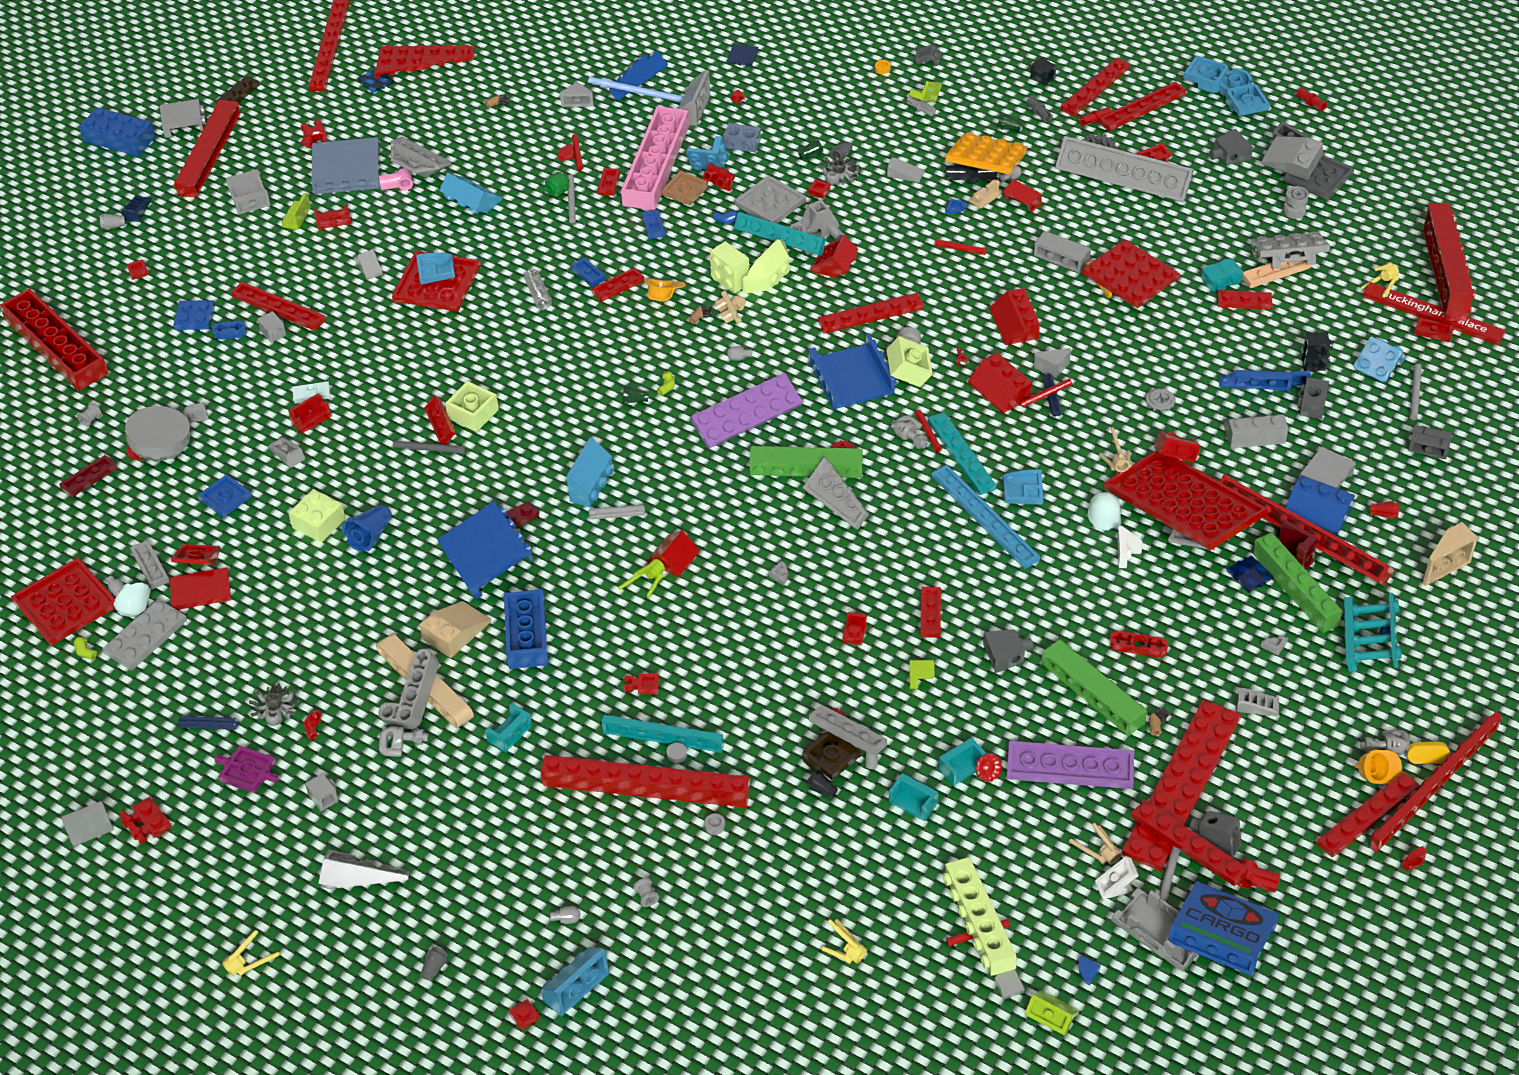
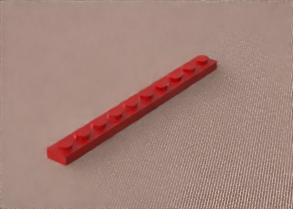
M333 0L309 83L310 91H326L351 0Z
M1495 711L1490 717L1486 716L1480 727L1472 730L1467 741L1463 740L1458 745L1457 751L1454 754L1451 752L1445 759L1442 766L1438 765L1433 771L1432 776L1424 779L1418 791L1414 790L1408 797V801L1405 804L1402 802L1396 809L1393 816L1389 815L1384 821L1383 826L1380 829L1376 828L1370 837L1372 839L1371 850L1377 853L1499 728L1502 719L1501 714Z

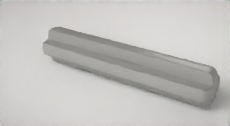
M644 505L589 509L590 519L645 515Z

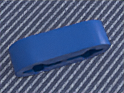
M243 321L220 322L212 327L214 337L219 340L241 338L247 334L246 325Z

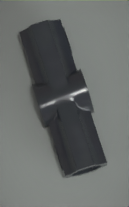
M967 165L946 166V180H964L968 184H975L979 180H997V172Z

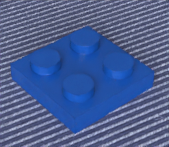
M214 300L179 301L173 324L174 329L209 330L215 309Z
M227 474L198 494L199 500L222 518L252 497L249 490Z

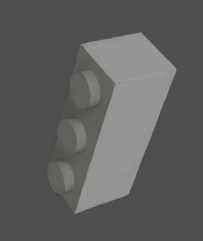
M1044 231L1035 242L1034 256L1075 272L1081 273L1085 263L1090 261L1091 248Z

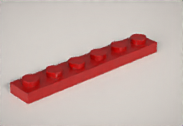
M1120 58L1113 60L1061 105V111L1073 117L1076 116L1128 71L1130 63Z
M1175 81L1100 117L1099 123L1108 131H1111L1186 95V89Z
M241 282L231 291L233 298L267 312L273 311L277 316L313 331H316L326 321L325 315L244 282Z
M918 293L821 316L818 317V324L823 334L922 310L923 302Z
M1403 772L1320 837L1316 845L1333 858L1408 799L1414 790L1418 791L1420 784Z
M1144 800L1131 812V818L1234 887L1248 873L1246 866L1147 800Z

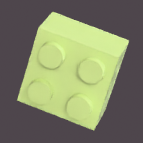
M725 241L710 251L711 277L735 294L743 289L742 279L745 275H748L749 258Z
M898 336L887 348L890 376L921 387L933 374L928 347Z
M469 381L445 403L450 420L475 432L499 410L495 393Z
M314 489L289 512L292 528L320 543L346 519L341 503Z

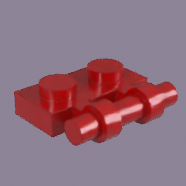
M150 796L131 807L134 814L128 815L126 811H122L119 814L123 826L131 831L130 834L133 839L138 840L140 844L147 841L146 835L149 833L153 838H156L172 828L169 820ZM141 822L143 826L139 827L136 824Z

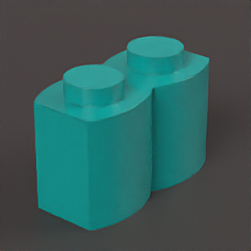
M1228 258L1218 264H1211L1203 268L1201 279L1212 292L1223 290L1226 286L1239 284L1243 279L1244 271L1233 258Z

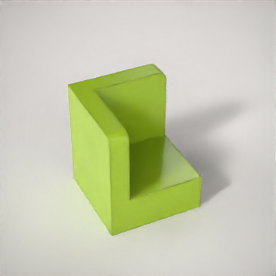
M910 660V689H918V679H934V660Z

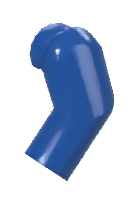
M730 211L725 214L715 212L713 220L729 225L736 221L738 212Z

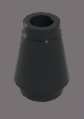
M814 771L806 782L810 790L830 799L838 791V788L821 772Z

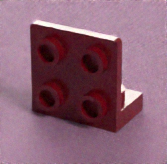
M1284 520L1281 525L1279 541L1307 570L1313 564L1318 537Z

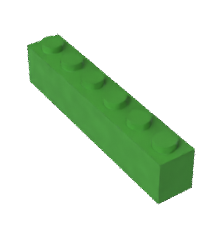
M751 446L750 475L810 477L825 457L842 478H862L863 449Z
M1271 532L1257 538L1253 555L1322 633L1338 627L1342 610L1277 537Z
M1059 639L1042 652L1041 664L1127 736H1130L1146 723L1147 710L1145 707L1138 704L1127 692L1122 691L1112 680L1105 677L1098 668H1094L1083 656L1077 654L1070 645L1065 644Z

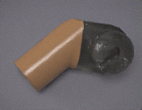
M497 95L486 100L485 105L487 108L495 105L506 106L509 104V97L507 95Z
M710 305L698 307L689 317V321L692 324H696L699 319L712 316L714 308Z
M1162 707L1150 715L1151 735L1157 736L1161 734L1160 725L1166 721L1170 714L1167 708Z

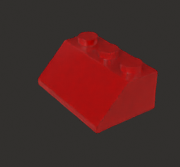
M1024 288L1005 292L989 307L1004 345L1039 339L1040 322Z
M998 352L985 358L968 380V383L1002 414L1020 405V401L1030 397L1032 392V382Z

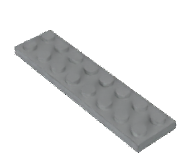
M1064 136L1055 169L1183 203L1185 202L1194 172L1192 168Z

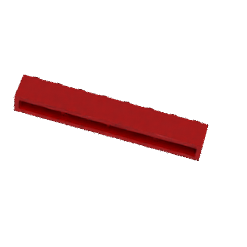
M219 100L218 104L214 107V111L209 116L206 126L203 127L200 137L197 138V142L186 159L184 167L181 168L178 178L174 181V188L177 190L178 196L198 197L241 115L238 102Z

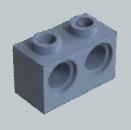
M728 123L723 135L726 148L756 153L761 141L760 127Z

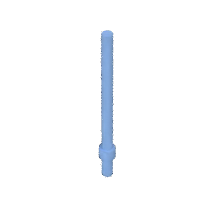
M589 76L588 83L601 85L600 87L602 88L610 87L680 102L681 98L684 97L613 82L607 78L599 79Z

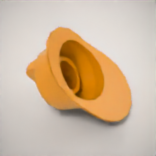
M644 280V283L648 285V298L656 301L669 300L676 288L686 286L685 283L679 281Z
M1372 750L1361 756L1359 763L1355 764V768H1358L1360 775L1371 783L1389 784L1401 774L1402 763L1395 752Z

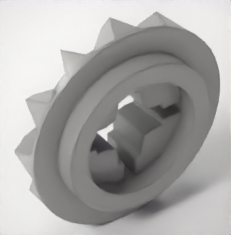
M1166 389L1151 390L1146 396L1148 407L1153 408L1154 411L1160 410L1161 413L1163 410L1169 411L1170 408H1173L1176 401L1174 394Z

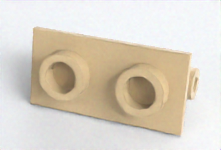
M992 180L986 185V188L983 187L978 192H975L968 202L982 209L1003 194V191L999 189L1000 182Z

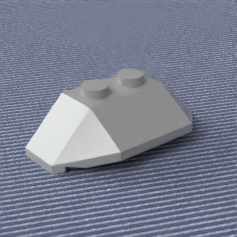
M404 137L391 141V161L422 177H430L451 165V161Z

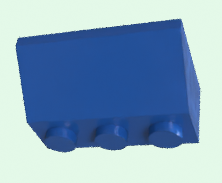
M1300 475L1293 487L1286 509L1318 527L1338 535L1352 510L1355 495Z

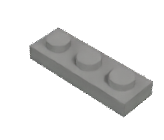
M148 540L130 547L151 589L170 582Z

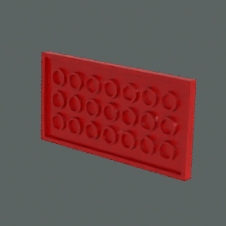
M1157 450L1133 464L1127 471L1120 472L1104 482V489L1210 551L1268 515L1266 507L1177 458L1160 455Z

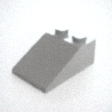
M1276 136L1261 164L1308 180L1323 155V143L1308 137Z

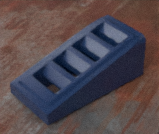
M135 196L121 211L124 220L140 222L151 202V198Z

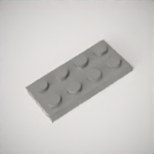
M157 599L103 647V653L132 671L187 622V617Z

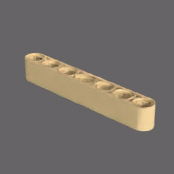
M392 633L378 642L376 649L407 680L415 653ZM436 675L428 702L457 729L472 719L474 714L471 708Z

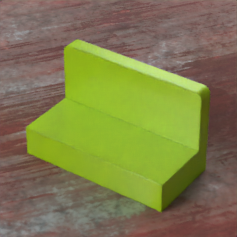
M926 81L923 90L911 89L909 95L922 101L936 102L942 83Z
M307 193L302 195L300 201L292 203L282 221L283 228L299 230L311 209Z
M1040 990L1032 995L1025 1015L1065 1035L1073 1018L1079 1014L1080 1010Z

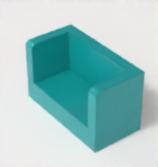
M513 703L509 706L510 716L495 731L489 727L485 730L487 742L505 753L532 727L530 714Z
M970 738L940 756L938 770L954 786L977 772L975 769L976 762L986 752L973 738Z
M902 773L889 790V803L925 821L938 804V791Z

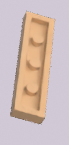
M1303 252L1298 253L1300 257L1305 256ZM1306 260L1281 262V268H1272V263L1243 272V281L1249 288H1253L1309 269L1311 265H1306Z

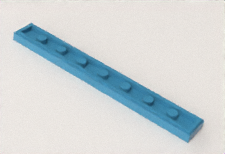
M948 465L932 472V478L1024 569L1040 561V556Z

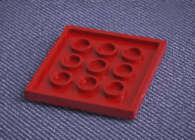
M1126 239L1084 267L1082 271L1083 275L1137 309L1180 277L1178 271Z
M415 250L392 295V300L394 302L459 312L480 269V260L453 256L454 278L421 285L416 255L430 252Z
M79 558L74 559L10 596L12 602L50 646L115 609V598Z

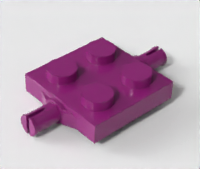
M239 745L235 753L228 758L217 754V757H215V763L224 765V769L218 776L219 781L237 788L256 793L264 781L268 780L277 784L280 779L279 775L270 773L276 764L274 757Z

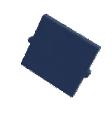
M733 44L727 63L739 66H753L759 48L748 46L747 44Z

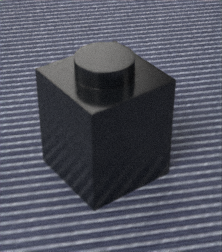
M1040 58L1031 64L1030 78L1044 86L1056 79V65Z

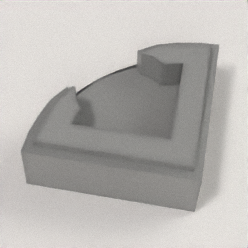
M781 561L769 571V577L783 586L788 580V570L786 564Z
M1284 636L1266 638L1261 642L1260 647L1279 656L1288 643V638Z

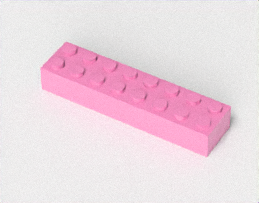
M656 107L622 187L623 206L647 210L656 209L662 189L666 185L690 126L688 110Z

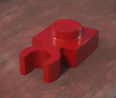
M639 673V678L631 675L624 677L625 683H631L624 685L625 692H633L634 690H638V694H658L659 673Z

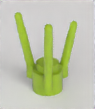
M654 559L648 565L635 572L633 577L620 585L618 589H623L646 574L650 579L656 578L647 593V597H650L659 581L664 577L662 574L665 570L663 563L658 559Z

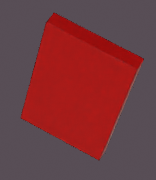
M228 567L170 577L172 607L180 610L230 601L231 590Z

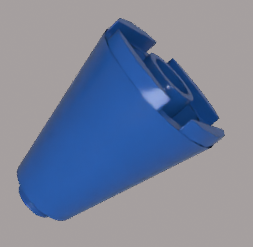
M379 505L347 519L342 525V534H346L348 538L346 542L359 552L370 551L391 521V510L384 505Z

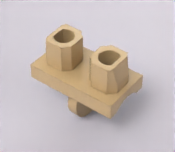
M723 291L721 292L723 298L715 303L719 311L722 312L720 314L726 324L734 319L738 324L742 320L737 310H743L746 300L742 296H734L731 301L727 292Z

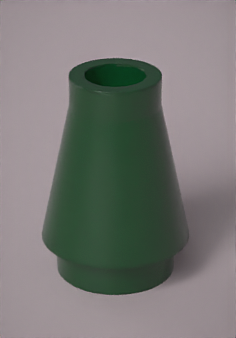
M1001 114L997 127H1000L1002 130L1020 131L1022 122L1007 114Z
M813 140L799 150L798 155L801 160L819 156L824 150L819 140Z
M631 386L624 387L622 401L627 402V404L648 402L649 391Z

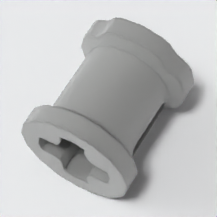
M90 403L83 413L77 415V418L81 424L89 427L96 417L99 418L102 415V412L98 406Z
M650 878L640 879L634 884L633 888L639 894L643 907L652 906L658 902L659 895L657 892H654Z

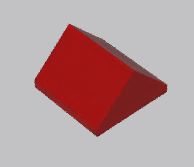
M681 530L667 535L646 561L649 564L654 559H658L663 563L664 571L680 577L700 553V550L686 533Z

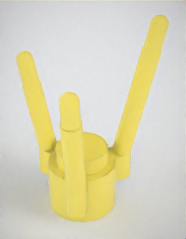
M1391 262L1376 267L1375 271L1382 270L1381 275L1363 285L1361 289L1367 288L1370 282L1375 283L1380 279L1391 281L1382 297H1386L1394 283L1399 280V270Z
M838 919L835 920V923L832 920H828L833 929L848 942L844 948L846 955L824 946L821 947V950L845 960L848 964L852 961L859 963L866 955L867 949L855 939Z
M255 930L222 964L232 976L236 973L242 976L246 971L278 957L280 952H276L243 967L246 962L240 954L258 934V931Z

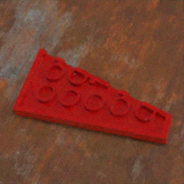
M381 46L375 69V78H380L382 74L389 73V76L395 75V72L398 71L407 73L428 69L430 65L434 64L444 66V63L450 61L459 63L474 60L475 46Z

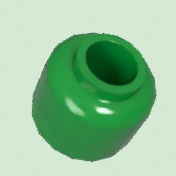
M556 172L546 178L544 187L549 195L558 197L568 191L570 181L567 175Z

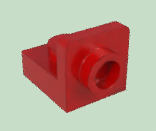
M853 612L847 613V623L842 637L843 642L862 645L867 629V615Z

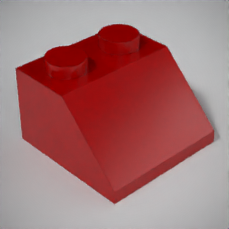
M844 235L824 247L822 256H817L810 271L833 278L845 275L850 269V264L856 259L855 255L858 249Z

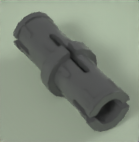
M1030 96L1027 99L1026 103L1034 110L1035 115L1040 116L1046 123L1052 120L1053 115L1046 109L1043 103H1040L1034 96L1032 98Z

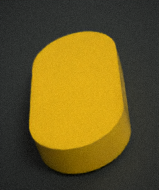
M1414 742L1409 745L1406 753L1408 759L1415 764H1441L1445 762L1450 751L1443 742Z

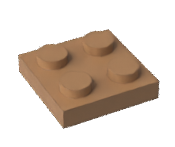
M679 171L662 189V195L690 206L708 188V182Z

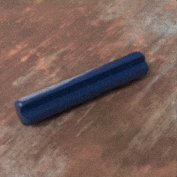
M1052 374L1043 375L1042 380L1045 389L1055 385ZM1056 392L1047 397L1053 417L1061 416L1062 412Z
M180 716L178 724L180 728L238 729L239 721L238 718Z

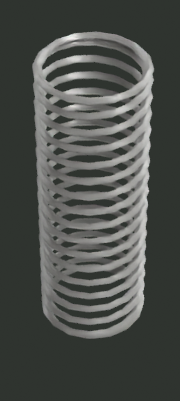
M535 269L527 271L524 279L537 308L540 310L549 308L552 300L539 272ZM530 272V273H533V274H537V275H533V276H537V277H533V278H536V279H533L532 281H530V280L528 281V280H527V279H528L527 276H528L529 274H527V273ZM543 299L546 300V299H548L549 301H548L546 304L549 303L550 305H549L547 308H543V307H540V306H543V305H539V304H544V303H538V302H543V301H540V300H543Z

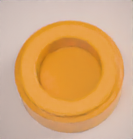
M879 60L875 63L876 73L887 74L891 71L890 62Z

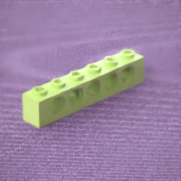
M970 857L946 863L945 873H943L944 883L951 888L950 894L953 902L957 901L959 915L966 921L965 926L968 934L973 936L975 950L981 953L983 967L988 968L991 976L1016 969V953Z

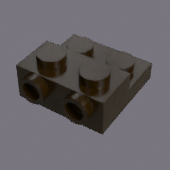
M827 731L822 733L813 744L806 746L802 756L803 762L812 770L818 773L821 771L833 780L861 757V751L851 743Z

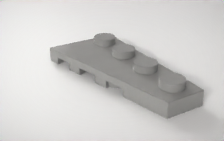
M824 457L802 488L854 528L859 529L869 514L830 461Z

